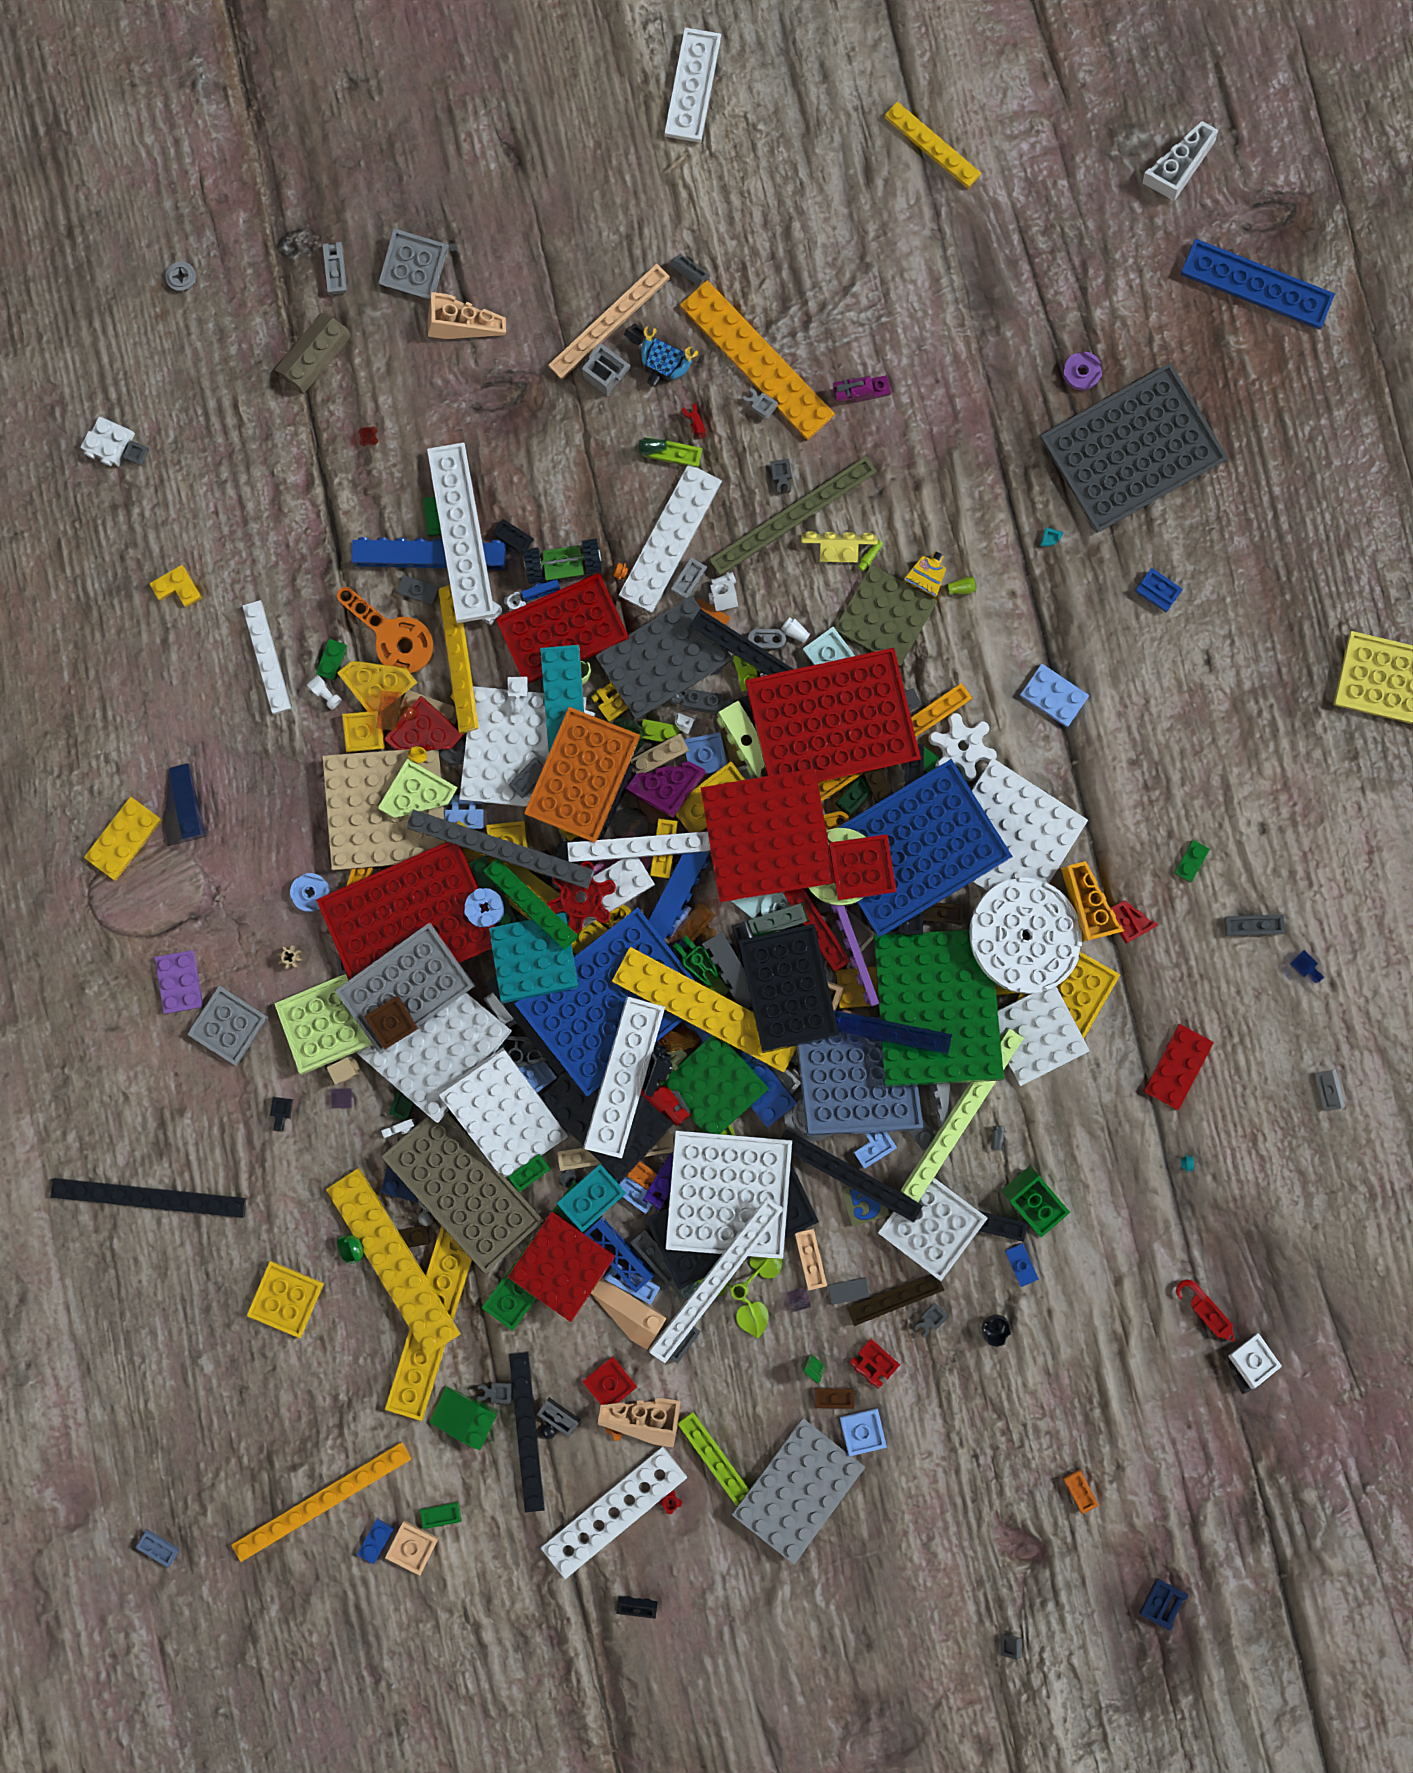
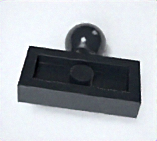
M548 1397L537 1413L539 1417L548 1422L541 1429V1434L545 1439L554 1438L557 1433L556 1429L569 1437L581 1420L550 1397Z

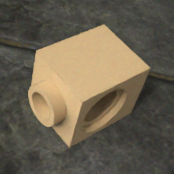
M347 1057L327 1067L335 1085H339L359 1075L358 1070L360 1069L355 1059L352 1060L351 1057Z

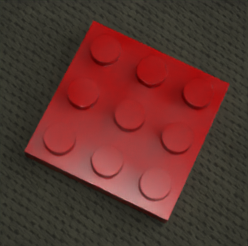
M887 834L829 843L838 901L896 893Z

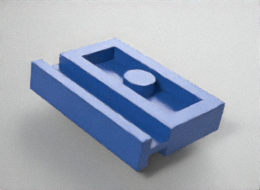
M1151 568L1135 592L1166 613L1183 589Z

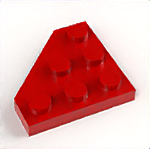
M420 696L385 737V740L396 750H407L415 746L422 747L425 750L452 749L464 734L459 733L458 728L423 696Z

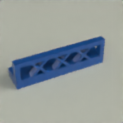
M602 1216L584 1234L593 1239L590 1233L598 1228L603 1233L602 1241H594L602 1244L604 1248L605 1244L614 1245L616 1257L615 1262L613 1261L611 1266L636 1293L653 1278L655 1273ZM618 1258L626 1259L629 1262V1270L620 1269ZM631 1273H639L644 1280L636 1286L631 1281Z

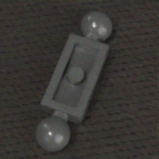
M686 689L685 695L680 693L671 698L669 702L673 705L683 702V709L718 714L721 709L730 706L736 700L728 699L723 701L722 694Z

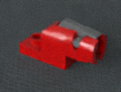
M663 1086L653 1094V1097L646 1096L643 1090H641V1094L660 1112L665 1113V1116L675 1127L691 1115L679 1091H672L670 1088Z

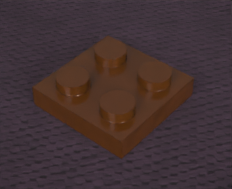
M399 995L364 1016L384 1049L389 1048L419 1029Z

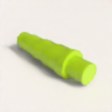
M878 540V543L874 544L864 557L861 558V563L857 567L860 571H864L872 563V560L883 545L882 541Z

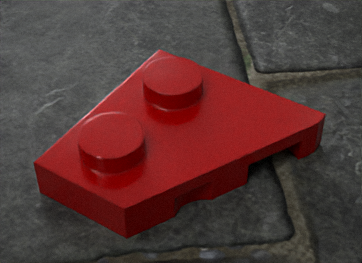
M1125 900L1110 908L1115 913L1116 920L1124 930L1119 933L1125 944L1158 926L1155 921L1152 922L1146 918L1141 911L1134 909Z

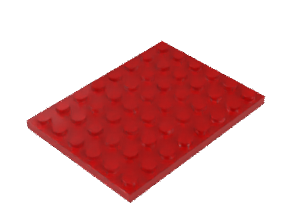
M895 648L745 680L767 776L816 768L818 783L921 759Z
M448 842L316 899L349 980L428 923L432 924L459 963L492 949L489 928L495 927V925L479 927L471 923L465 915V902L468 896L479 889L462 847ZM486 903L480 905L482 913L489 911Z

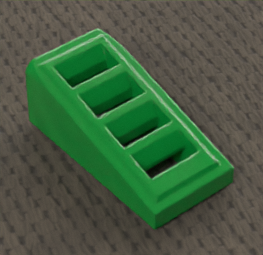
M810 1354L801 1365L803 1372L817 1384L821 1381L825 1366L814 1355Z

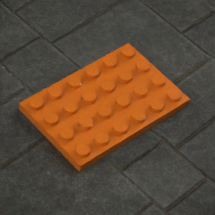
M568 707L524 814L596 843L641 736Z

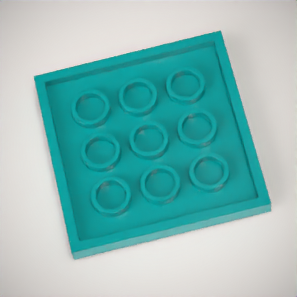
M565 912L556 914L568 925ZM532 919L489 928L502 1004L579 988L572 944L566 950H563Z

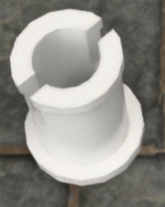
M727 572L726 575L711 580L712 584L730 580L733 581V584L736 583L733 572Z

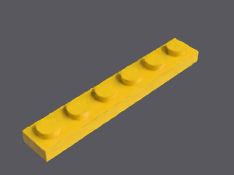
M898 101L885 114L887 121L967 189L981 176L979 170Z

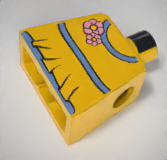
M934 551L930 559L922 556L903 582L935 599L946 568L940 565L944 556L937 551Z

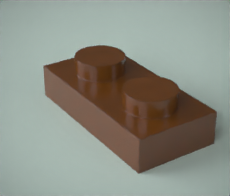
M815 1387V1408L854 1409V1388Z

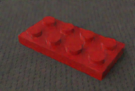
M1178 1024L1143 1092L1179 1110L1214 1042Z

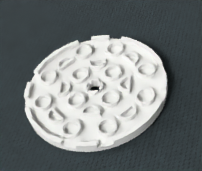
M1017 878L1006 880L984 894L973 911L969 933L974 957L980 968L992 981L1013 992L1032 994L1049 990L1063 982L1070 975L1079 959L1078 955L1082 946V930H1080L1077 920L1079 918L1074 907L1062 892L1054 886L1037 881L1034 878ZM1023 930L1028 931L1030 934L1028 941L1022 939Z

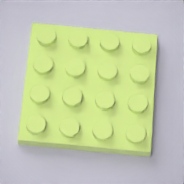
M347 974L274 1003L299 1074L301 1075L373 1045L335 992V990L349 981Z

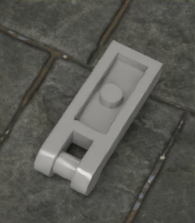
M342 241L331 245L323 243L327 292L329 295L347 293ZM331 252H337V255L330 254Z

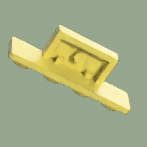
M808 531L805 534H801L802 543H820V562H858L859 544L878 543L877 536L873 533L855 535L852 532H845L843 535H839L835 532L817 534L816 532Z

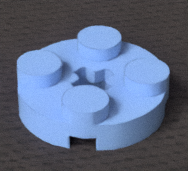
M306 873L295 879L290 889L291 899H293L295 905L307 912L320 910L316 899L330 894L329 884L321 876L313 873ZM313 887L315 895L308 898V894L305 891Z
M487 888L477 889L468 896L464 912L469 921L474 925L490 927L501 920L504 914L503 901L501 896L494 890ZM487 902L489 911L482 913L480 905Z

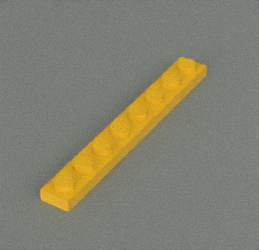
M448 585L439 588L438 591L459 733L465 734L479 729L464 622L457 623L451 586Z

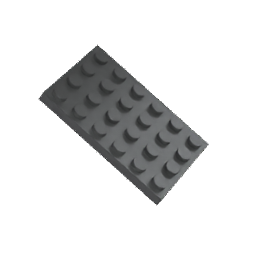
M690 596L629 634L628 640L607 648L596 655L600 665L636 721L733 661L728 650L689 626L701 609L693 596Z

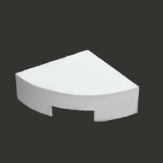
M676 713L674 720L676 726L688 734L694 719Z

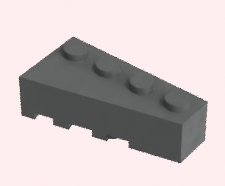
M723 932L702 943L736 1003L748 1010L753 1008L746 973L741 965L743 960L739 953H734L732 949L734 945L730 938L725 937Z

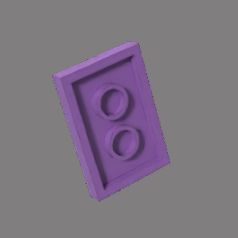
M191 950L155 957L164 1014L204 1007L195 951Z

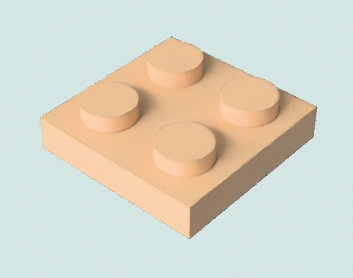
M404 1520L385 1558L420 1576L439 1538Z

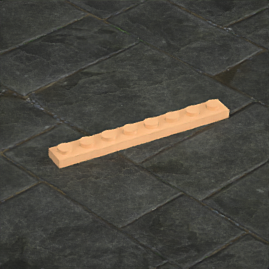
M655 264L549 364V368L563 380L595 350L599 343L605 341L669 281L670 276L658 264Z

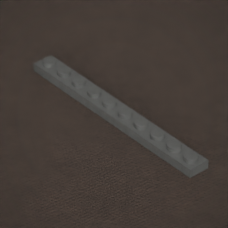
M414 809L406 826L410 830L587 890L594 874L592 869Z

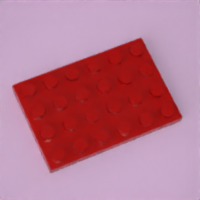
M600 573L495 618L521 677L528 678V684L543 678L540 648L579 645L580 661L629 639Z

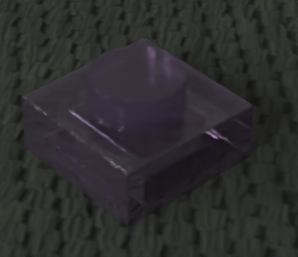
M352 1088L331 1089L332 1108H352Z
M806 1287L787 1292L792 1312L811 1307Z

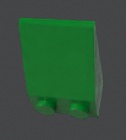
M1028 1166L1001 1190L1004 1196L1041 1238L1071 1213L1031 1166Z
M446 1386L429 1423L460 1442L480 1451L499 1410Z

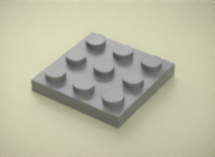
M394 228L379 285L430 300L431 292H436L449 246Z
M219 986L187 1035L237 1066L269 1017L224 987Z

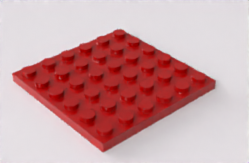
M816 768L700 787L720 903L835 884Z

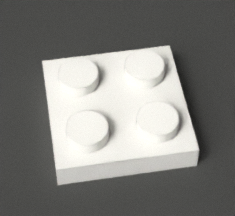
M1259 1333L1254 1334L1228 1355L1251 1389L1259 1386L1282 1367Z

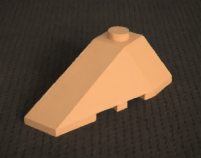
M603 1277L591 1293L628 1338L645 1349L649 1348L667 1319L666 1314L610 1283Z
M657 1398L650 1402L640 1400L633 1404H625L623 1402L601 1405L598 1425L654 1445L673 1448L680 1401Z

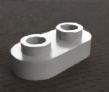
M755 629L749 633L748 640L762 649H780L785 645L786 636L779 629ZM759 637L761 641L759 643L754 642V638ZM778 637L780 641L778 643H774L773 638Z

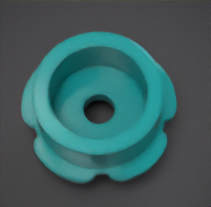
M1185 1154V1157L1180 1160L1181 1170L1185 1169V1172L1188 1173V1171H1194V1158Z

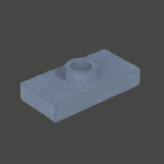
M148 1529L145 1530L135 1547L167 1568L172 1565L180 1551L178 1547Z

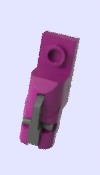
M887 375L875 378L870 376L833 382L832 384L833 393L837 392L836 402L853 400L854 403L891 395Z

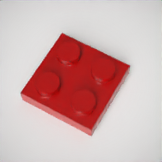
M614 1356L610 1357L582 1381L601 1405L619 1403L638 1387Z

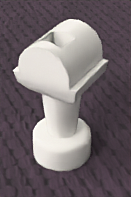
M316 675L307 684L318 697L321 695L327 700L326 705L331 710L341 703L342 699L338 695L333 696L327 689V684L319 675Z

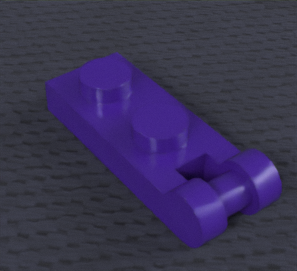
M670 1153L642 1200L645 1203H651L657 1210L661 1209L670 1193L673 1155ZM655 1190L661 1193L659 1199L653 1196Z

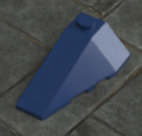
M189 763L169 769L164 825L169 846L207 837Z

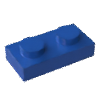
M377 1518L357 1555L374 1564L394 1527Z

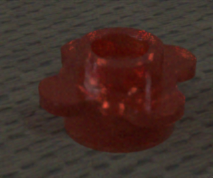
M373 426L371 428H360V444L362 446L367 444L376 445L378 443L376 438L377 429Z

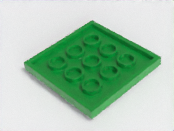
M713 1035L680 1064L678 1069L669 1075L666 1082L664 1080L661 1082L662 1086H666L672 1091H679L690 1110V1117L704 1133L721 1134L770 1089L730 1044Z

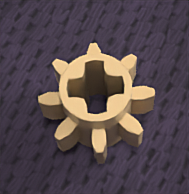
M293 945L290 947V950L283 947V953H278V956H281L282 959L279 964L285 963L286 969H289L291 965L297 968L298 965L296 963L303 961V959L299 958V954L302 951H294L295 946ZM288 954H294L292 957L293 961L287 960Z

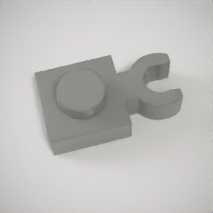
M750 388L749 393L753 396L751 398L743 396L744 402L752 405V410L767 420L777 408L778 402L763 392L758 396L757 392Z

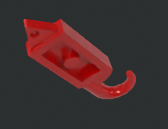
M1186 1279L1179 1282L1176 1286L1178 1298L1182 1299L1181 1289L1184 1286L1190 1287L1195 1293L1191 1300V1308L1217 1338L1222 1337L1234 1342L1232 1329L1234 1325L1193 1280Z

